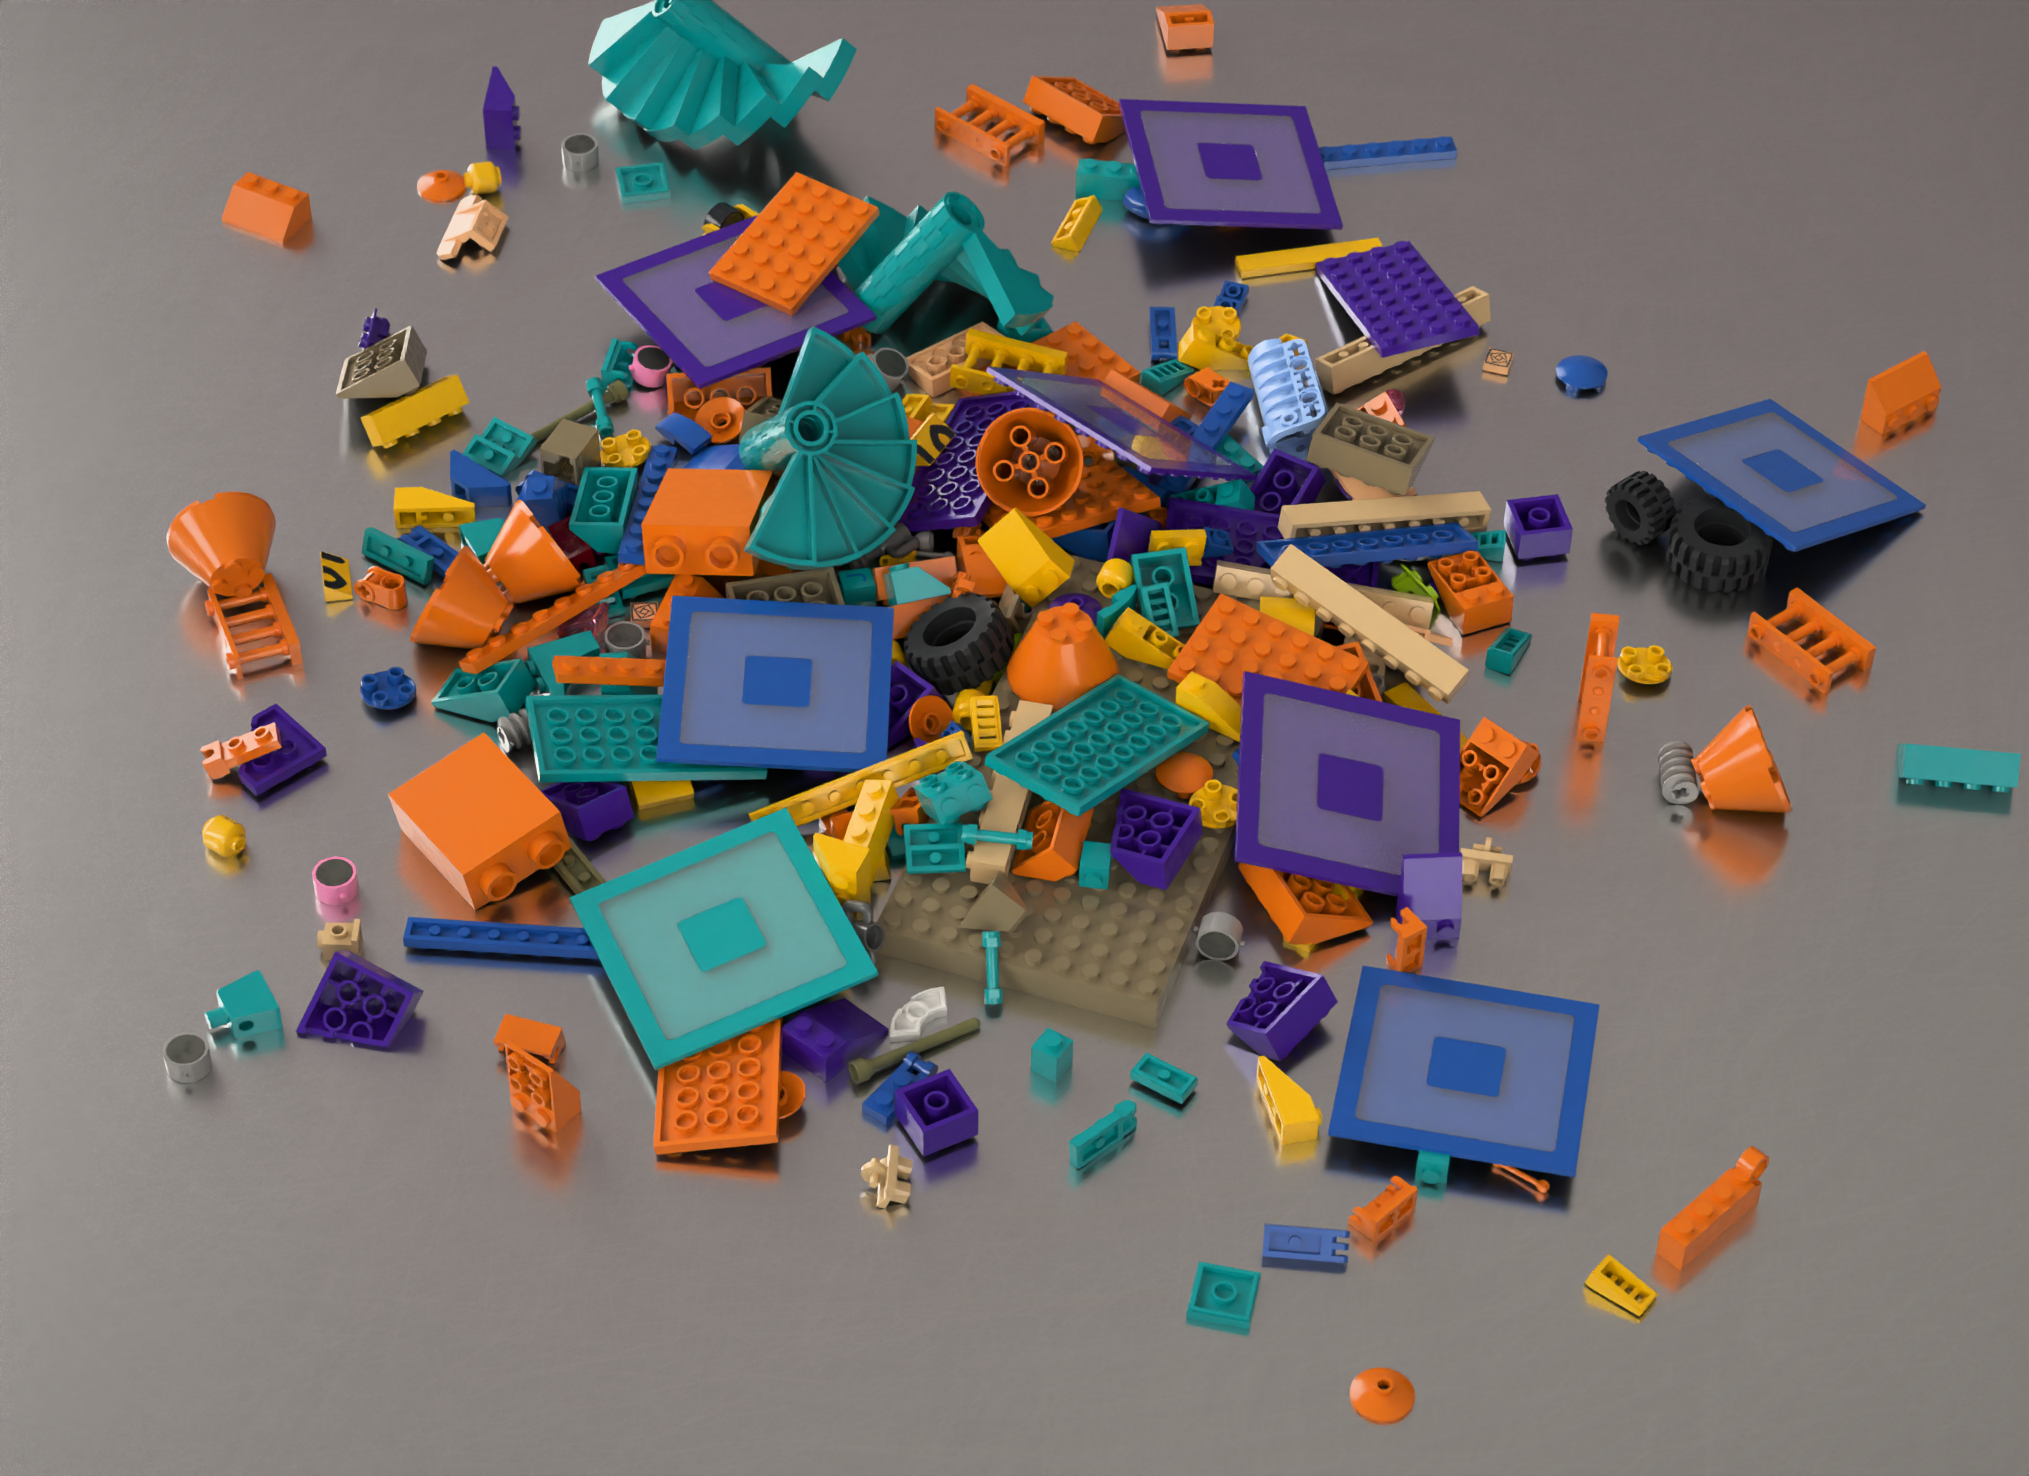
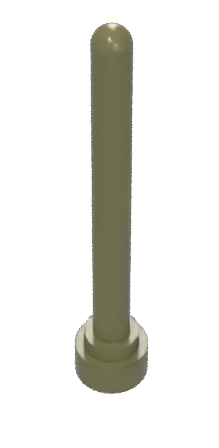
M616 380L612 382L603 394L604 403H619L629 396L628 390L622 381ZM593 400L530 435L538 442L551 435L562 419L575 422L595 410Z
M971 1018L873 1059L859 1057L849 1061L848 1070L850 1076L856 1084L870 1080V1077L874 1075V1071L905 1059L911 1051L920 1053L980 1027V1020Z

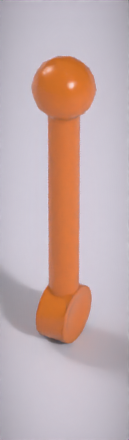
M1493 1164L1494 1167H1502L1535 1185L1541 1193H1546L1550 1188L1547 1181H1539L1515 1167Z

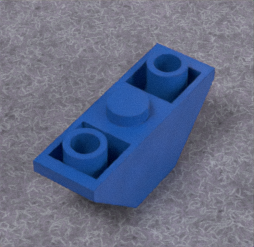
M454 449L450 452V482L453 497L475 503V508L501 507L512 504L511 483L492 473L486 467L477 464L468 456Z

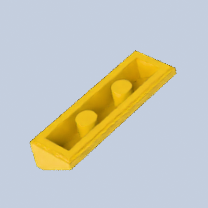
M1089 196L1074 201L1051 242L1053 247L1076 252L1081 251L1103 210L1096 196Z

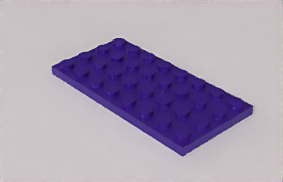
M1399 241L1391 246L1374 247L1369 251L1361 253L1352 252L1344 257L1327 258L1323 262L1315 263L1317 274L1382 358L1479 335V325L1410 241Z
M1014 392L960 398L945 422L953 430L955 436L930 466H919L916 470L911 484L915 490L898 522L904 524L910 532L936 529L948 530L956 527H974L979 525L992 503L982 489L976 473L975 458L981 438L988 426L998 417L1019 408H1037L1034 406L1035 401L1030 398L1024 399L1019 397Z
M1170 497L1165 530L1203 529L1204 527L1222 529L1229 532L1234 549L1232 554L1201 558V566H1189L1192 582L1213 585L1217 560L1270 569L1271 566L1256 552L1257 541L1284 539L1278 529L1279 514ZM1378 561L1367 562L1363 566L1344 564L1340 568L1324 566V568L1346 583L1377 588Z

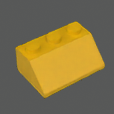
M815 833L813 836L814 859L841 907L843 908L844 902L850 899L866 901L871 905L870 849ZM852 911L855 921L864 920V913Z

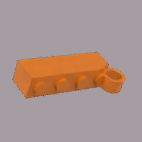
M1754 1146L1745 1150L1735 1168L1727 1170L1660 1229L1656 1254L1680 1271L1759 1201L1762 1182L1758 1179L1769 1164V1156Z

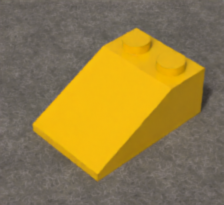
M1016 507L978 539V543L1011 589L1017 595H1020L1032 608L1071 576L1075 560Z

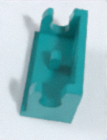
M618 338L612 339L601 368L604 390L612 382L620 380L626 386L628 393L631 392L635 380L632 377L631 370H629V365L633 363L634 354H630L626 350H637L638 345L636 343L619 341Z

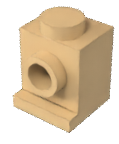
M354 919V923L325 922L324 930H318L317 947L322 948L324 960L331 961L335 951L345 949L359 957L361 956L363 944L361 919Z

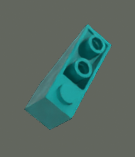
M1242 479L1170 495L1172 498L1253 511L1255 506V495Z

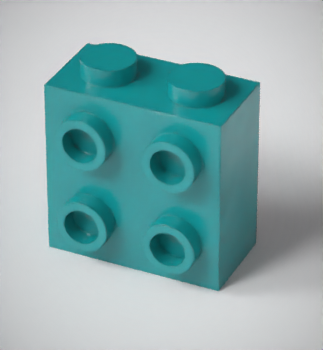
M964 761L948 765L945 768L946 771L938 775L931 774L922 778L920 784L913 787L923 812L941 825L955 823L960 819L961 815L968 811H978L985 807L986 802L993 799L983 774Z

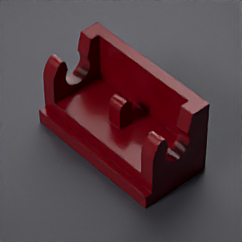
M571 516L548 526V530L556 544L577 572L581 574L579 569L581 563L586 562L589 568L597 567L598 565L589 544L569 529Z

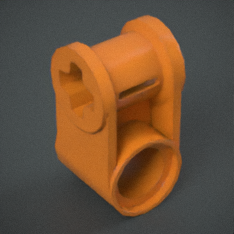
M1205 367L1184 380V387L1192 398L1197 399L1211 409L1230 381L1214 372L1211 368Z
M378 566L370 567L367 575L354 584L355 593L362 600L381 605L389 610L402 609L408 603L403 576L383 570Z

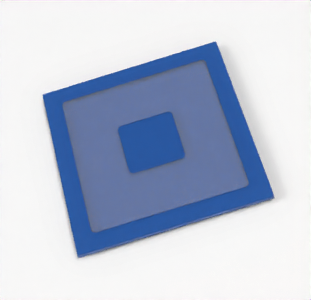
M1772 399L1639 436L1637 440L1646 447L1647 451L1658 455L1665 460L1667 465L1682 472L1687 479L1699 484L1707 493L1723 501L1725 506L1736 510L1743 515L1745 520L1754 523L1766 535L1774 537L1786 549L1794 552L1923 510L1926 506L1916 497Z
M672 596L656 762L856 772L887 760L894 608Z
M1362 966L1328 1135L1575 1177L1600 1004Z

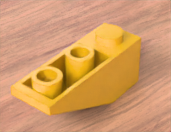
M1192 323L1178 343V360L1200 370L1205 367H1209L1212 370H1249L1248 356L1254 347L1244 345L1228 336H1222L1206 327H1200Z
M1129 607L1113 624L1105 639L1109 647L1124 657L1169 669L1185 646Z

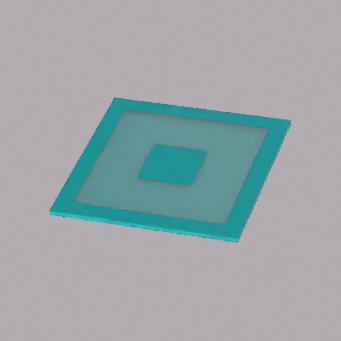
M787 808L569 897L655 1071L879 976L877 969Z

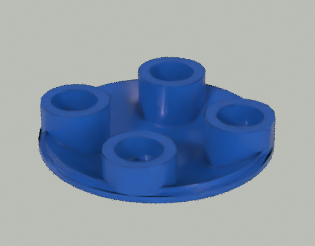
M1584 355L1564 358L1558 363L1556 369L1557 376L1566 384V389L1570 392H1579L1581 389L1603 388L1608 375L1607 369L1602 362Z
M391 667L388 671L364 675L361 679L360 695L372 707L396 709L407 705L414 699L416 685L410 677L404 674L402 668Z

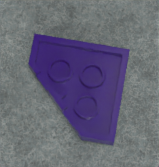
M274 704L254 715L251 721V731L275 722L280 731L282 748L240 765L239 769L240 781L256 796L327 756L326 748L278 704Z

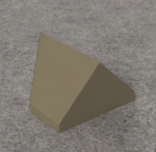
M1007 583L998 606L1013 634L1021 632L1023 635L1030 621L1031 614L1025 613V604L1020 603V595L1014 594Z
M999 871L957 928L1013 933L1030 911L1004 872Z

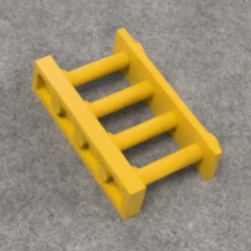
M969 328L966 334L965 354H968V357L963 366L951 365L949 386L982 395L1014 392L1015 389L1011 386L1005 387L996 383L993 375L973 369L978 358L992 360L991 367L1001 368L1004 363L1017 366V370L1028 371L1029 369L1041 373L1065 375L1068 352Z

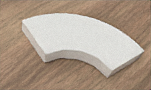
M944 987L922 991L912 996L910 1001L902 1008H898L891 1021L890 1043L920 1040L921 1032L929 1022L936 1018L947 1016Z

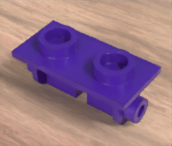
M376 308L372 317L367 316L362 327L364 332L358 344V347L362 348V350L388 336L390 323L386 318L376 316L378 310Z

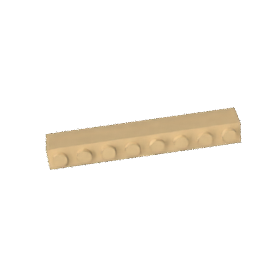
M1472 286L1454 294L1479 327L1491 321L1490 296L1488 293ZM1366 336L1316 358V372L1321 387L1332 394H1338L1343 392L1344 389L1360 384L1374 375H1379L1391 367L1401 365L1404 361L1420 356L1423 352L1439 347L1442 344L1382 358Z
M1480 491L1284 505L1281 508L1278 529L1284 539L1458 522L1469 533L1487 531L1491 508Z
M1292 544L1288 546L1270 568L1272 583L1282 591L1287 589L1294 594V598L1298 603L1305 607L1309 605L1315 609L1316 614L1325 622L1331 621L1336 624L1338 630L1346 637L1351 638L1353 636L1360 641V645L1364 650L1371 654L1375 652L1383 658L1382 661L1393 670L1399 669L1405 674L1404 676L1409 682L1416 686L1420 684L1427 689V693L1438 702L1442 700L1449 704L1467 682L1469 676L1467 668Z
M1217 560L1212 592L1260 600V596L1295 599L1294 594L1287 589L1282 591L1272 583L1270 569ZM1347 583L1403 624L1429 630L1434 606L1432 597Z
M1020 700L1017 711L1011 712L1009 721L1011 730L1005 731L1003 744L1052 715L1053 705ZM993 770L991 787L993 789L989 790L993 799L985 803L986 810H981L979 827L983 830L1018 833V829L1023 827L1033 791L1021 787L1017 782ZM976 841V844L972 845L974 851L968 852L966 868L970 869V881L989 884L999 871L1004 872L1008 878L1017 845Z

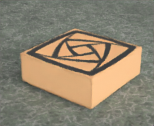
M1489 347L1482 370L1508 375L1514 359V353Z
M658 602L631 603V622L639 624L642 628H650V624L658 610Z

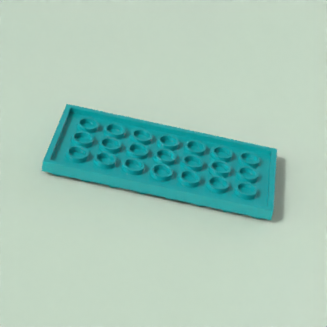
M1117 674L987 754L984 765L995 770L998 774L1017 782L1021 787L1042 796L1043 799L1062 807L1068 813L1079 817L1206 734L1210 723Z
M662 695L526 696L525 706L539 783L766 779L767 768L656 762Z

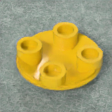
M1203 306L1197 310L1196 316L1192 320V323L1195 325L1206 327L1212 332L1228 336L1235 341L1241 332V321L1237 316L1236 310L1232 307Z
M633 429L626 434L602 440L600 458L601 463L606 467L633 468L648 458L649 452H651V444L647 438L641 435L639 430Z
M1652 645L1649 648L1624 647L1617 662L1620 672L1625 677L1642 684L1664 682L1671 676L1673 670L1670 660L1664 655V649L1657 645Z
M1209 780L1205 783L1204 787L1197 790L1191 796L1189 805L1201 808L1202 826L1214 829L1227 828L1236 824L1238 790L1231 786L1223 785L1218 780Z

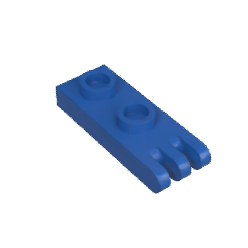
M1265 1224L1262 1256L1348 1263V1256L1336 1255V1250H1349V1243L1337 1242V1237L1349 1238L1350 1231Z

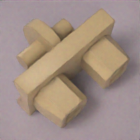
M1486 837L1485 845L1474 843L1473 849L1461 848L1463 856L1462 880L1477 881L1478 871L1490 872L1489 883L1504 886L1507 875L1511 874L1513 855L1502 854V847L1491 846L1492 837Z
M892 1144L888 1147V1156L886 1158H883L881 1161L878 1158H872L871 1162L864 1164L861 1169L862 1179L868 1182L870 1187H878L877 1206L881 1208H886L889 1201L905 1204L911 1193V1184L899 1181L897 1178L908 1179L911 1174L913 1160L899 1156V1146Z

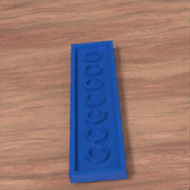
M1458 522L1257 541L1256 552L1271 567L1288 546L1292 544L1323 567L1340 568L1344 564L1363 566L1367 562L1374 561L1380 563H1390L1395 559L1413 561L1417 560L1418 557L1441 558L1445 554L1456 555L1466 551L1475 552L1478 551V540Z

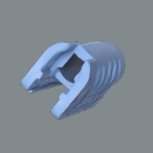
M1281 339L1265 340L1256 345L1250 352L1248 367L1265 426L1261 429L1266 447L1269 448L1270 455L1275 448L1306 461L1313 433L1329 413L1317 372L1314 370L1310 353L1304 340L1294 339L1282 343ZM1298 349L1300 355L1295 357L1294 351ZM1307 365L1302 370H1296L1299 366ZM1314 410L1317 412V417L1314 416Z

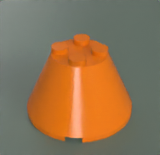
M1039 408L1015 409L994 420L985 430L977 447L975 458L978 480L989 499L1008 512L1016 507L1025 516L1043 515L1056 510L1066 503L1080 483L1084 466L1080 441L1069 424L1056 420L1054 413L1046 412Z
M235 491L214 494V499L199 503L198 500L193 502L175 517L169 527L167 545L172 557L210 587L214 593L223 596L247 598L265 576L276 529V519L269 504L256 495Z
M521 499L517 500L484 560L486 563L483 564L496 584L498 582L502 583L498 587L512 605L516 602L520 604L572 592L579 586L586 584L580 579V574L546 529L536 520L534 514Z
M465 545L446 571V576L443 580L445 583L439 589H435L410 635V641L413 643L465 649L483 648L489 644L491 638L499 635L503 628V622L513 610L514 606L506 599L473 550Z
M1070 602L1063 606L1041 611L1035 623L1010 656L1007 665V679L1012 691L1023 701L1053 705L1054 713L1119 674L1118 662L1090 616L1080 610L1077 604Z
M1751 705L1745 706L1695 758L1691 759L1695 772L1700 778V786L1711 810L1792 812L1793 809L1791 808L1784 783L1771 750H1768L1764 733Z

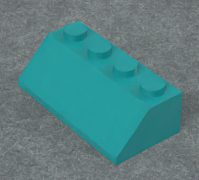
M1079 159L1076 172L1075 197L1086 198L1096 196L1097 199L1123 201L1124 196L1132 187L1141 188L1135 164Z
M584 467L569 522V529L598 553L618 554L639 487L637 468Z
M1898 744L1899 777L1906 778V784L1923 785L1924 780L1935 781V786L1952 788V782L1964 783L1963 789L1981 790V785L1992 786V791L2009 793L2010 787L2018 788L2021 754L1917 744Z

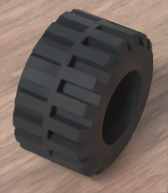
M1637 471L1616 483L1607 491V497H1605L1607 506L1605 508L1615 530L1619 531L1624 539H1628L1629 542L1642 545L1670 529L1672 517L1676 514L1675 502L1670 495L1669 489L1654 474L1651 473L1649 475L1647 471Z

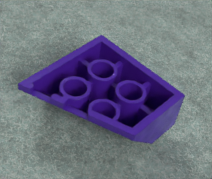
M1122 788L1120 804L1117 809L1116 826H1114L1110 848L1111 855L1139 883L1167 890L1203 835L1201 808Z
M346 949L335 951L296 1032L389 1047L411 1018L424 991Z
M1264 961L1260 967L1262 971L1260 977L1253 979L1249 985L1251 989L1248 997L1240 1000L1226 1025L1260 1056L1281 1061L1290 1054L1291 1050L1310 1033V1030L1322 1018L1328 1015L1329 1011L1338 1001L1323 975Z

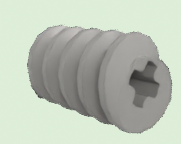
M525 708L519 710L518 714L511 713L508 718L503 716L498 719L497 732L506 752L511 751L510 743H513L517 749L521 748L520 739L522 738L527 745L531 744V734Z
M1674 741L1664 745L1657 755L1663 796L1667 801L1674 804L1690 803L1697 799L1699 794L1696 772L1691 761L1694 758L1692 755L1693 751L1691 746L1684 741Z

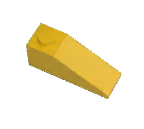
M424 487L395 488L393 510L396 529H411L418 525L423 528H454L462 524L476 522L475 503Z
M1191 671L1176 687L1175 704L1208 721L1210 729L1240 742L1242 706L1216 682Z
M1258 1056L1256 1077L1281 1145L1317 1139L1318 1126H1322L1320 1108H1315L1311 1096L1265 1056Z

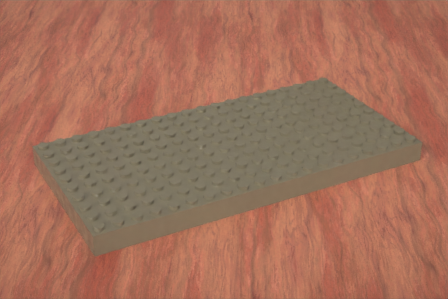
M1070 555L1075 560L1070 578L1038 603L1019 643L1037 620L1038 614L1041 611L1048 610L1050 603L1058 596L1068 593H1082L1095 598L1101 604L1102 609L1112 605V599L1105 597L1096 584L1097 576L1105 563ZM1193 585L1199 622L1201 623L1220 593H1214L1212 589ZM1226 595L1260 611V601ZM1136 604L1135 612H1137L1138 614H1140V613H1139L1138 606H1137V604ZM1315 615L1314 637L1323 640L1324 620ZM1198 626L1178 629L1180 636L1174 638L1185 645ZM1109 647L1118 662L1120 675L1175 704L1176 687L1180 683L1167 678L1168 669L1128 659ZM1007 667L992 694L998 696L1002 740H1004L1005 731L1011 730L1009 727L1011 712L1017 711L1019 701L1021 700L1012 691L1008 683ZM1209 728L1206 734L1178 751L1194 753L1203 757L1210 763L1213 769L1212 780H1218L1221 784L1238 790L1239 766L1232 757V754L1235 750L1240 749V742ZM972 735L969 748L973 759L965 762L983 774L988 789L992 790L991 778L993 769L984 765L986 755L992 751L974 752ZM979 737V738H980V739H992V738H995V737ZM1157 766L1123 787L1124 789L1189 805L1190 798H1179L1175 792L1167 790L1156 782ZM1121 789L1092 807L1094 811L1091 818V826L1088 829L1085 841L1112 843ZM1035 792L1032 793L1022 829H1024L1029 810L1046 801ZM983 807L975 812L968 811L961 815L960 819L955 823H962V826L963 824H978L977 829H980L981 810H986L987 807ZM931 817L929 818V820H928V822H927V824H936V823H938L937 821H935V820L932 819ZM1236 824L1221 829L1202 826L1203 835L1167 890L1139 883L1114 857H1112L1108 890L1080 887L1079 868L1073 875L1066 876L1056 882L1015 875L1011 872L1016 856V849L1008 880L1030 912L1013 933L1000 931L1001 947H998L999 986L1156 1028L1197 932H1193L1194 926L1199 927L1235 845ZM964 842L966 864L968 852L974 851L972 845ZM905 866L877 921L884 928L885 939L882 947L876 953L987 982L986 947H982V932L992 930L957 927L988 884L970 881V869L966 868V872L907 874Z

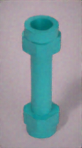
M599 377L589 378L586 381V387L589 396L593 398L598 418L595 422L597 429H599V435L603 437L610 436L614 433V425L606 411L603 399L605 391L602 381Z
M963 824L961 842H966L970 845H975L976 841L1017 845V850H1031L1033 832L1024 829H1018V833L977 829L978 824Z
M983 931L982 947H986L987 988H984L985 1004L1003 1003V988L999 987L998 947H1001L1000 931Z

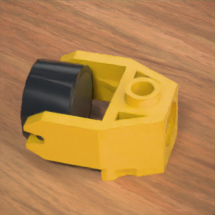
M720 202L708 212L704 226H702V229L705 231L702 236L759 214L743 204L732 207L725 202Z

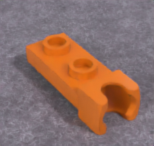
M274 722L261 726L242 736L234 737L222 744L218 740L203 746L200 750L206 759L202 764L210 778L217 779L231 773L230 768L282 748L280 731Z

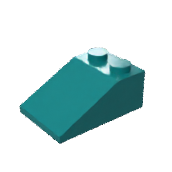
M1186 547L1131 555L1130 565L1133 568L1134 584L1137 586V606L1140 615L1146 618L1139 588L1168 582L1178 629L1198 626L1200 622ZM1163 593L1148 595L1149 600L1162 598ZM1165 603L1151 606L1152 611L1166 608ZM1168 613L1153 616L1154 622L1169 619ZM1171 625L1159 626V628L1163 631L1171 630Z
M522 658L497 662L478 674L463 672L461 668H455L431 703L436 708L488 722H495L503 716L508 718L511 713L518 714V711L526 701V696H530L536 683Z

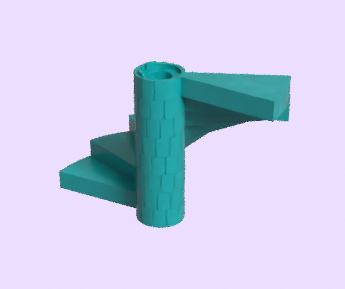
M655 0L604 19L593 43L588 65L602 75V89L605 100L621 110L626 117L659 141L672 142L681 140L693 150H696L713 142L722 135L738 146L757 131L770 117L785 128L811 95L829 102L842 82L857 49L844 38H841L791 62L713 0Z
M957 192L946 193L929 212L918 205L907 217L892 207L867 196L863 201L878 207L880 215L838 262L840 269L854 290L853 293L876 315L875 321L862 327L877 334L884 333L935 280L956 282L985 296L990 300L1003 327H1014L1021 336L1029 332L1053 307L1054 295L1041 287L1038 274L1019 268L1009 249H999L982 231L985 227V221L978 207L968 197Z
M814 326L808 329L778 415L750 428L741 438L739 446V456L747 470H771L774 475L784 472L743 551L759 559L777 565L788 566V569L793 570L823 569L832 566L834 568L856 560L883 543L896 530L894 525L901 518L913 495L915 488L911 484L917 459V440H910L906 413L899 392L891 393L885 379L863 351L856 355L830 334Z

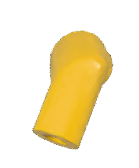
M917 550L903 558L883 555L879 563L881 567L915 562Z

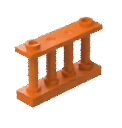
M971 84L966 88V103L953 112L949 113L940 107L935 108V129L1006 167L1010 165V150L1027 139L1036 145H1040L1045 141V121L975 84ZM971 110L980 114L970 122L960 119ZM989 120L998 124L988 132L978 128ZM1006 130L1016 133V135L1005 142L996 138Z
M272 573L265 574L262 580V587H258V590L253 591L247 598L233 596L217 600L212 589H207L209 600L204 601L208 617H214L227 650L225 654L229 670L234 669L238 679L243 678L241 664L283 654V656L288 655L292 666L303 663L300 641ZM259 601L267 603L265 608L224 618L222 613L223 610ZM267 618L269 621L274 620L271 626L232 636L229 628ZM273 636L276 638L281 637L277 644L238 653L236 649L237 645Z
M1798 587L1789 592L1787 607L1784 611L1768 620H1765L1756 612L1750 615L1747 634L1824 694L1830 691L1833 674L1853 663L1863 671L1872 667L1876 647ZM1792 618H1795L1803 625L1788 635L1783 634L1776 628ZM1811 633L1816 634L1823 640L1806 651L1796 644L1797 641ZM1831 648H1834L1843 655L1826 666L1816 659L1817 656Z
M1591 613L1578 695L1581 709L1576 740L1604 743L1618 658H1614L1619 628V615Z

